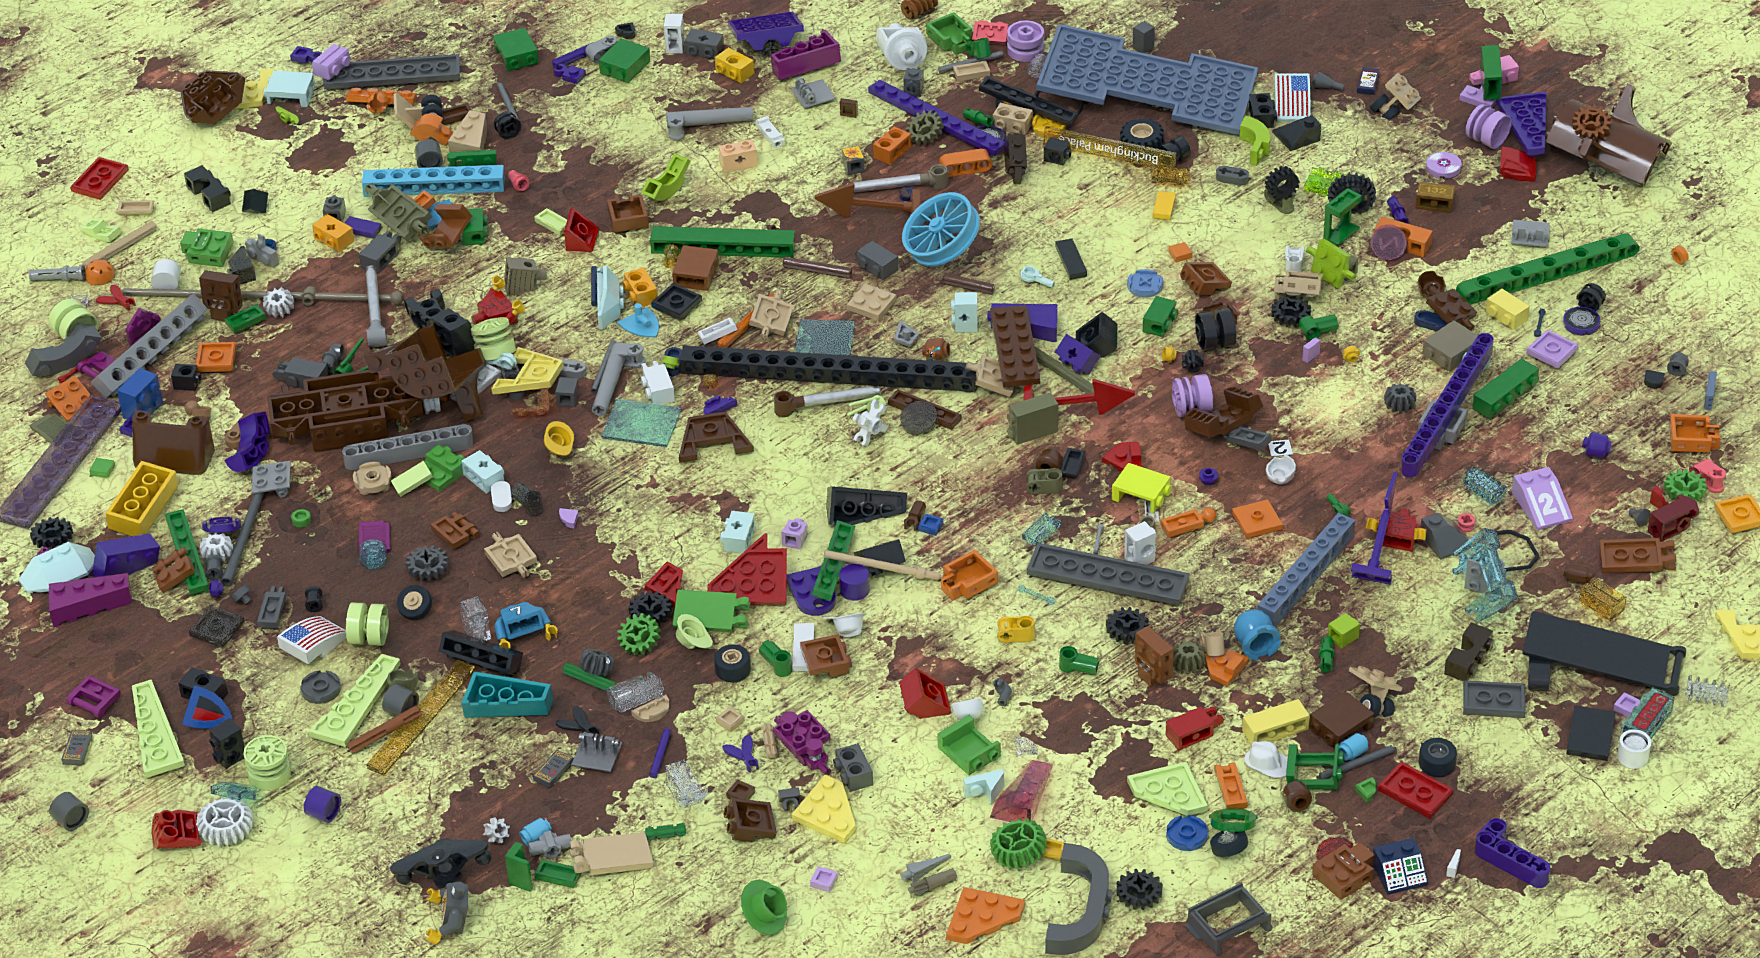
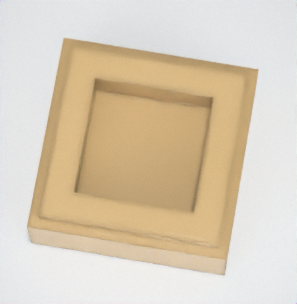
M728 707L716 717V723L729 732H732L745 721L744 716L731 707Z

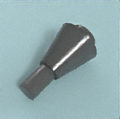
M1320 71L1318 74H1314L1312 84H1315L1314 88H1334L1342 91L1344 84L1335 82Z

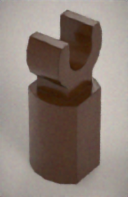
M917 500L914 502L908 517L904 520V529H907L909 525H913L914 531L918 530V523L926 510L924 502Z

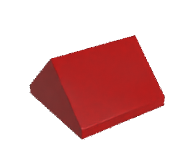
M573 207L570 209L564 230L566 251L592 252L599 227Z

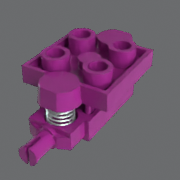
M808 710L798 715L789 711L782 716L775 717L774 722L777 726L773 727V732L783 745L803 766L807 765L811 770L819 769L824 775H829L832 770L826 765L828 755L824 752L823 743L831 740L830 733Z

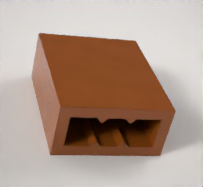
M683 246L672 272L673 283L688 289L709 291L719 265L718 250Z

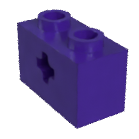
M1068 334L1064 336L1054 352L1060 356L1059 360L1066 365L1071 363L1073 365L1072 369L1080 374L1082 372L1090 374L1101 357Z

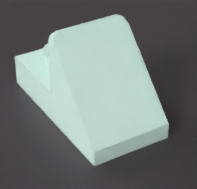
M1003 769L963 778V792L966 798L986 794L990 804L994 802L1004 787Z

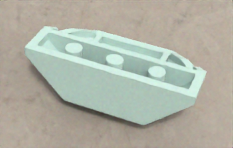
M607 266L597 268L599 329H604L621 316V309H624V300L620 298L624 297L623 286L619 285V278Z
M67 542L33 557L18 579L19 583L27 593L48 592L49 584L73 581L87 576L93 569L95 555L88 547Z

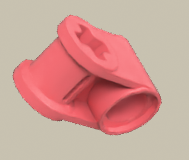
M1704 459L1690 468V473L1694 470L1695 475L1702 474L1701 479H1706L1705 484H1707V489L1710 492L1720 493L1724 490L1723 480L1726 477V471L1714 464L1710 459Z

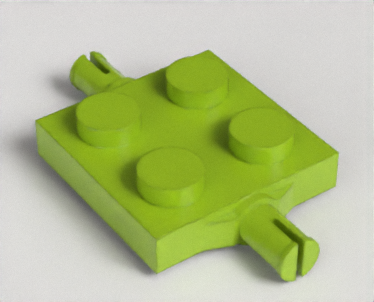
M1326 239L1319 240L1317 250L1312 246L1307 247L1306 252L1314 257L1311 268L1312 273H1322L1323 280L1336 288L1342 287L1345 277L1351 281L1356 279L1357 275L1349 270L1351 255Z

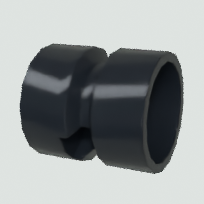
M1181 136L1171 140L1170 143L1166 142L1158 147L1159 159L1167 167L1191 155L1189 143Z

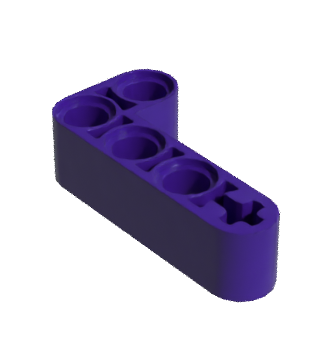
M1493 818L1488 821L1476 836V856L1533 887H1546L1549 883L1550 864L1505 840L1507 824L1503 819Z

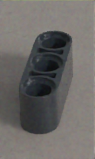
M1529 656L1528 689L1549 691L1550 661Z

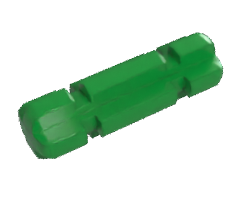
M678 823L676 826H673V824L657 826L656 829L648 827L645 828L647 840H653L655 837H658V839L675 837V834L683 836L686 835L685 823Z

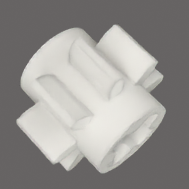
M491 818V824L483 825L485 827L483 835L489 838V843L495 840L497 844L503 843L502 837H509L507 832L510 826H506L504 819L497 821L496 818Z

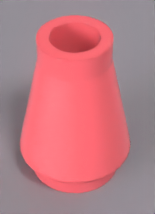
M515 170L508 173V178L515 190L525 191L529 187V179L526 175Z

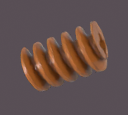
M903 0L901 2V10L907 19L917 18L923 12L925 13L936 7L938 0Z

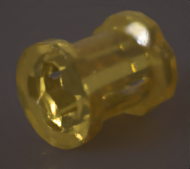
M668 245L664 248L665 258L663 262L667 268L674 269L680 254V249L677 246Z

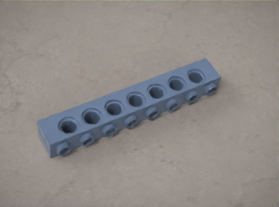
M1338 513L1259 602L1257 610H1262L1267 614L1275 628L1354 538L1355 520Z

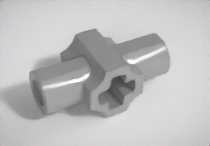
M551 831L544 832L538 841L528 843L530 856L543 854L544 857L549 859L557 858L562 853V849L571 848L570 842L572 840L570 834L557 836L556 833Z

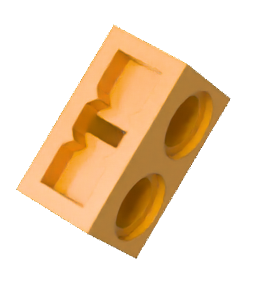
M645 268L624 273L622 285L624 291H628L630 301L635 304L639 303L642 307L651 305V302L658 297L657 288Z

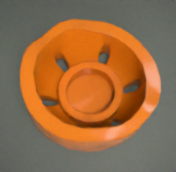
M102 259L90 262L85 269V279L91 285L107 284L115 275L112 264Z

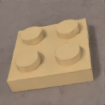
M864 284L847 303V310L879 321L894 304L897 297L894 293Z

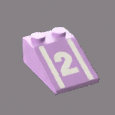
M1549 467L1513 477L1512 494L1537 530L1573 521L1558 479Z

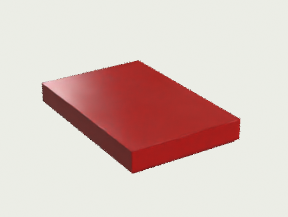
M98 157L70 186L71 192L101 200L125 175L129 167L127 164Z
M1402 761L1378 785V791L1429 819L1448 801L1454 792V789Z

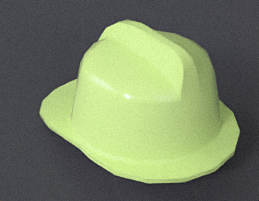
M683 614L678 617L676 638L682 645L688 649H693L696 646L699 648H710L713 641L698 618L689 614Z

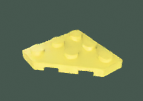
M824 775L791 814L793 821L844 844L856 831V824L843 782L828 775Z

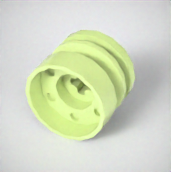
M508 318L488 319L471 327V332L475 335L473 337L474 341L481 342L476 346V349L481 348L485 360L498 359L502 353H513L516 351L514 338L506 336L511 332Z
M263 735L248 742L244 748L243 755L250 784L260 790H274L286 784L291 777V767L285 742L273 735Z

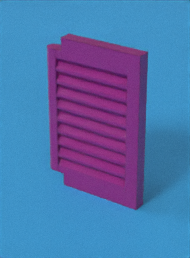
M384 520L359 522L360 557L385 555V552L391 551L389 522L384 523Z

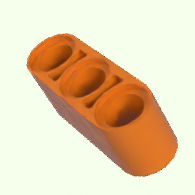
M986 149L944 154L939 159V163L947 167L948 177L986 172L992 167V161Z

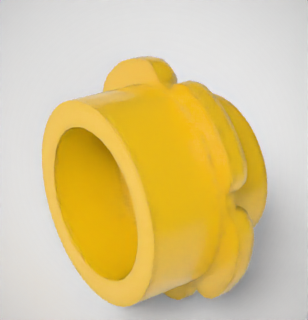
M1172 345L1169 347L1164 346L1162 350V361L1170 363L1176 359V349Z
M1349 346L1343 350V359L1348 362H1355L1358 360L1361 352L1356 346Z

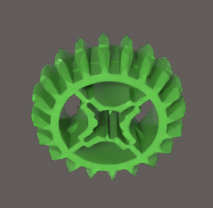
M1020 817L1017 821L1011 819L1010 823L1006 824L1003 822V827H997V831L992 833V839H990L991 853L996 862L1000 863L1002 867L1007 866L1009 870L1012 867H1015L1017 870L1021 866L1026 868L1028 864L1034 865L1035 860H1041V855L1045 854V849L1047 848V837L1041 825H1037L1035 820L1030 822L1026 818L1022 821Z

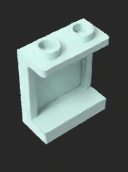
M273 71L272 76L268 79V86L264 89V98L267 99V104H271L274 97L300 99L301 107H308L315 89L314 74Z

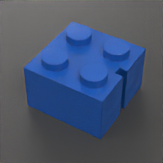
M139 368L117 390L124 419L133 418L135 410L147 411L152 414L162 405L163 399L161 390H159L160 384L157 374Z

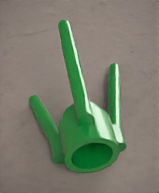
M363 337L357 342L345 360L334 370L335 375L353 371V367L349 362L364 341ZM367 366L358 371L369 370V368Z

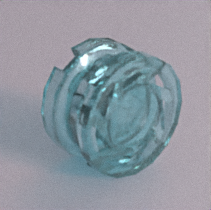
M370 539L360 545L359 562L363 567L373 570L385 565L387 548L383 542Z

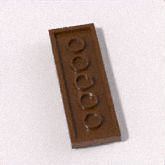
M1027 305L990 308L1003 387L1040 384V374Z

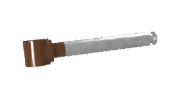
M878 385L876 388L870 386L796 397L788 391H779L774 395V413L779 417H788L799 407L872 398L875 395L880 396L881 389Z

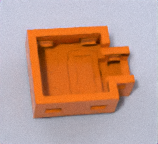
M1671 414L1669 421L1671 451L1710 452L1711 449H1719V425H1709V415Z
M976 550L943 566L941 590L953 601L961 596L968 599L998 583V571Z

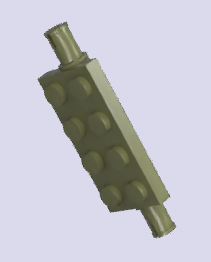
M370 183L368 186L371 189L367 186L365 187V192L372 196L373 204L368 210L407 242L417 232L421 236L427 235L423 231L429 233L430 228L425 224L432 215L392 184L388 189H381Z

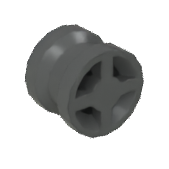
M1680 352L1672 354L1667 365L1668 372L1674 376L1683 375L1689 364L1688 357Z

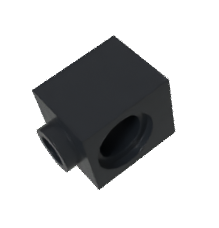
M1050 137L1044 146V161L1063 166L1067 159L1069 160L1071 157L1070 142Z
M175 364L171 374L173 389L195 391L197 385L201 383V373L198 372V366Z

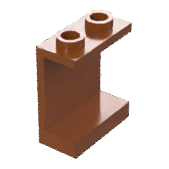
M437 204L434 210L442 218L433 234H427L426 236L419 234L418 238L426 248H453L472 215L463 204Z

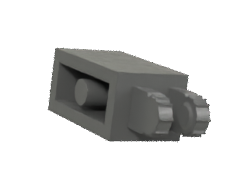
M390 231L385 232L383 235L378 234L359 253L361 268L365 269L367 266L372 265L376 267V273L379 274L399 254L398 245L402 237L399 234L392 237Z
M295 357L289 363L279 362L278 369H274L272 374L275 379L285 381L288 386L303 389L304 379L329 376L327 364Z

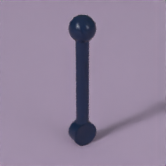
M1545 309L1539 310L1540 316L1537 330L1534 331L1535 337L1541 336L1540 329L1543 315L1546 314Z

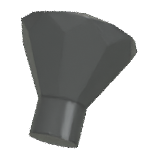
M1631 508L1629 510V515L1634 517L1638 525L1643 527L1648 524L1650 510L1646 508L1639 510Z

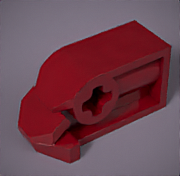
M1677 495L1676 501L1650 513L1647 532L1654 538H1660V542H1663L1685 531L1690 526L1691 518L1694 519L1699 515L1697 502L1690 497Z

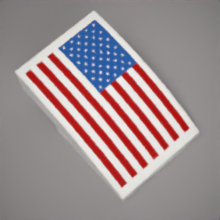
M321 616L311 617L292 625L278 635V645L280 649L309 664L317 656L324 658L346 639V630Z

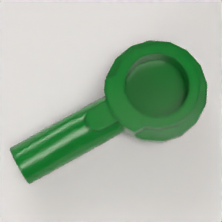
M1328 494L1326 498L1332 504L1335 514L1341 513L1349 517L1351 512L1348 506L1339 502L1333 494Z

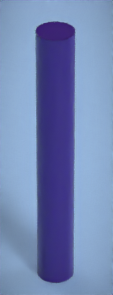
M664 728L649 773L651 778H657L671 735V729Z

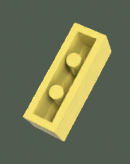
M1297 699L1244 716L1242 731L1251 745L1254 741L1272 742L1309 730L1310 715L1300 700Z

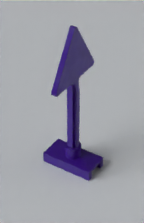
M1398 472L1393 473L1384 499L1385 509L1381 515L1371 559H1369L1367 566L1352 563V578L1391 585L1392 571L1379 568V559L1391 515Z

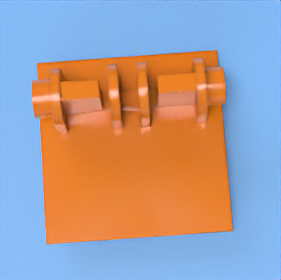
M76 376L71 377L45 393L49 399L47 401L49 407H55L66 421L71 420L97 404L96 400Z

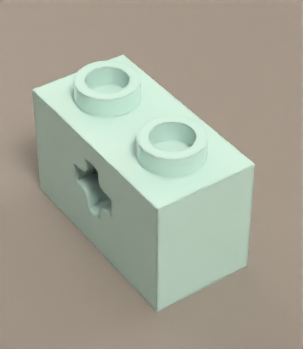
M977 292L955 293V300H951V311H955V314H952V325H955V332H978Z
M480 450L461 461L463 475L486 494L491 491V486L495 482L504 481V470L501 465H497L490 456L485 455Z
M731 511L730 517L726 518L725 531H722L720 537L724 551L743 553L749 548L755 530L754 513Z

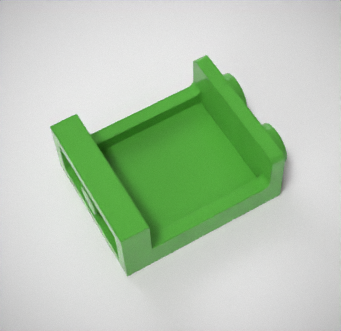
M970 715L937 733L938 748L968 775L979 771L982 767L1001 756V743L998 740L992 743L975 728L974 718Z

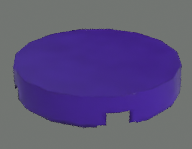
M215 517L209 519L208 523L206 520L202 522V530L211 533L230 532L241 528V520L237 517L235 520H232V517Z

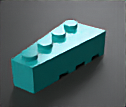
M473 672L461 705L465 718L548 715L554 697L551 684Z

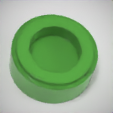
M296 510L291 515L292 524L296 527H306L311 523V515L307 510Z

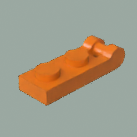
M1228 763L1227 766H1221V764L1214 765L1215 776L1217 777L1226 808H1247L1248 802L1236 763Z

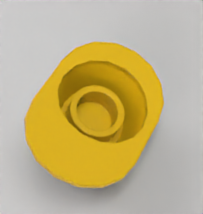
M559 421L549 423L544 435L545 447L552 454L555 453L560 456L570 454L574 441V434L571 428Z

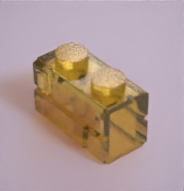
M1596 577L1592 578L1580 589L1579 601L1581 604L1594 610L1600 617H1605L1612 621L1625 610L1627 597Z

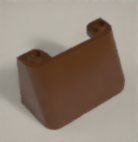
M135 410L132 418L133 464L135 468H137L141 461L174 470L179 474L200 475L207 470L215 452L209 417L193 416L187 421L186 425L151 422L152 417L149 412Z

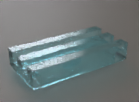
M1045 512L1022 533V539L1036 546L1037 543L1044 542L1061 526V520H1055L1054 516L1049 517V514Z

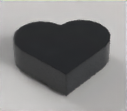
M633 22L617 25L615 27V34L625 39L635 38L636 32Z

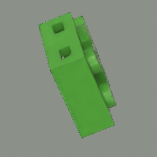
M955 12L926 23V34L944 51L950 49L956 55L967 51L966 43L972 40L973 29Z
M198 228L196 232L185 231L180 245L182 253L187 254L189 263L223 267L234 241L232 232Z

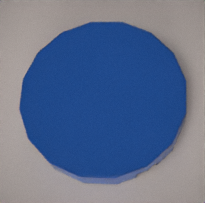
M1187 815V817L1178 816L1167 825L1166 838L1174 848L1181 851L1197 850L1204 846L1208 840L1207 825L1203 820L1193 815Z

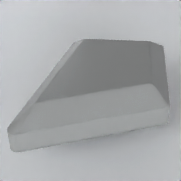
M900 321L894 342L911 347L919 338V333L903 321Z

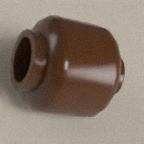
M1045 449L1036 460V468H1057L1060 470L1063 457L1055 449Z
M1301 781L1289 782L1282 791L1284 802L1294 812L1307 809L1312 802L1310 790Z

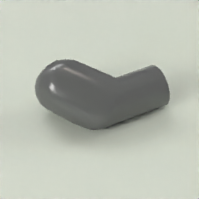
M997 678L993 682L996 692L1000 695L997 702L1000 706H1006L1012 694V689L1003 679Z

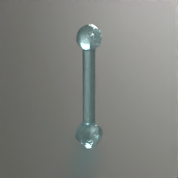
M1024 585L1018 586L1019 592H1026L1043 599L1049 605L1055 603L1054 597L1043 596L1025 588Z

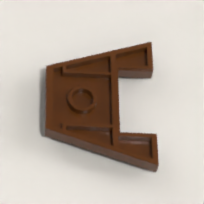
M726 412L688 417L678 458L679 463L698 460L696 447L732 442L735 454L754 452V446Z

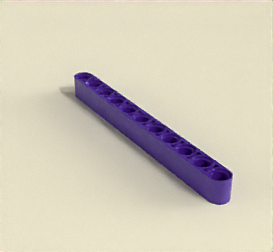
M1481 333L1476 337L1402 455L1401 472L1404 476L1410 478L1418 475L1493 353L1494 342L1491 334Z

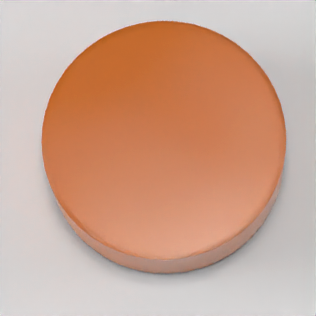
M1678 245L1671 250L1672 258L1676 263L1683 264L1688 261L1689 256L1684 247Z

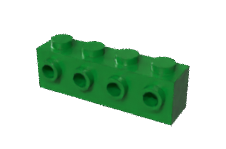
M1521 358L1474 394L1472 409L1491 419L1538 383L1539 368Z

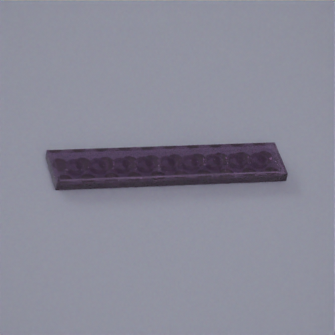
M90 394L1 505L0 522L29 530L122 412L119 401Z

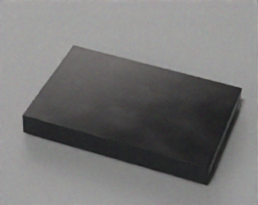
M1574 705L1566 754L1608 761L1616 712Z

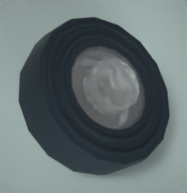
M1220 831L1210 840L1213 854L1219 857L1237 855L1245 850L1249 844L1245 831L1234 833Z

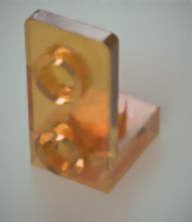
M541 388V392L537 393L538 404H541L542 407L512 409V413H516V416H528L527 412H535V415H546V411H550L549 388Z

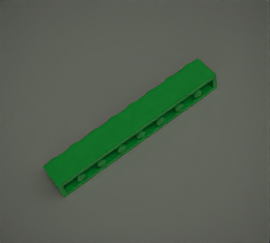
M652 226L650 237L651 254H680L683 246L716 249L718 250V256L794 258L796 245L795 230Z

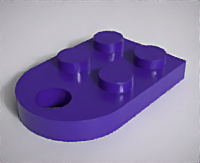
M821 566L787 574V584L798 609L804 614L811 616L827 614L836 604L835 591L831 601L812 595ZM821 604V605H823V606H822V607H816L815 605Z

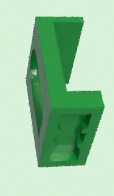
M1347 188L1325 205L1323 239L1339 246L1360 229L1359 226L1351 223V209L1362 201V195ZM1332 215L1340 218L1338 225L1334 229L1331 227Z
M1289 744L1286 769L1287 784L1292 781H1301L1306 784L1308 789H1338L1339 781H1342L1343 778L1340 765H1344V753L1340 752L1339 744L1335 745V753H1299L1297 744ZM1327 765L1333 767V777L1329 779H1297L1299 766Z

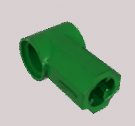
M1335 314L1315 319L1312 316H1305L1299 321V327L1308 340L1319 337L1320 333L1337 330L1339 327Z
M766 640L762 642V645L759 647V654L774 667V673L780 677L790 675L792 672L790 652L781 650L773 641Z
M1064 646L1060 649L1059 669L1061 671L1070 673L1077 670L1096 675L1100 658L1078 653L1077 649L1072 646Z

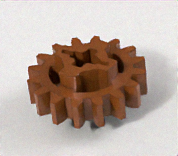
M1596 104L1592 108L1589 105H1586V109L1580 107L1579 112H1575L1572 120L1573 130H1576V135L1581 134V139L1585 137L1589 139L1594 138L1595 141L1598 140L1599 136L1604 138V134H1608L1609 128H1611V116H1608V111H1602V106L1597 109Z

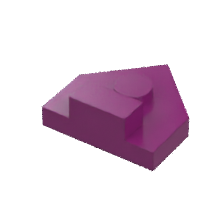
M138 308L126 327L128 343L131 346L161 321V317L156 313Z

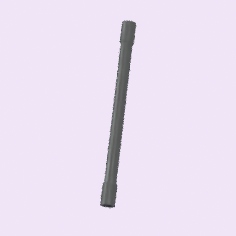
M265 492L256 493L252 498L229 563L221 579V583L224 586H231L234 581L239 561Z

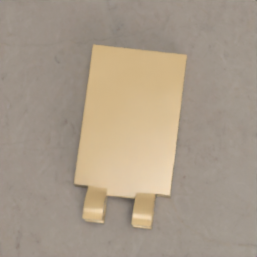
M645 832L583 839V843L576 840L570 842L571 849H569V852L575 861V865H573L575 873L590 871V875L653 868V859Z

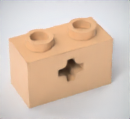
M752 139L718 146L719 162L724 173L758 166L757 149Z

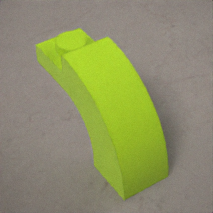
M1245 116L1240 125L1239 140L1247 141L1253 145L1250 150V164L1257 166L1259 159H1263V156H1269L1270 132L1259 120Z
M674 153L663 174L656 179L649 177L641 193L657 201L670 198L686 180L683 175L691 161Z

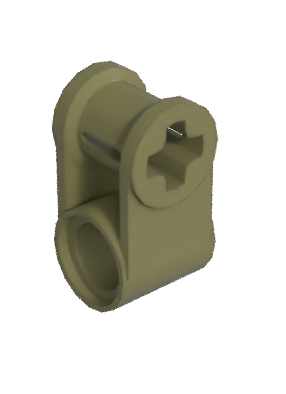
M1267 189L1264 190L1267 202L1272 204L1281 213L1289 214L1294 211V192L1291 198L1287 196V200L1283 198L1282 201H1279L1278 199L1275 200Z
M1057 468L1031 469L1026 474L1028 480L1026 490L1030 494H1058L1063 490L1062 472Z

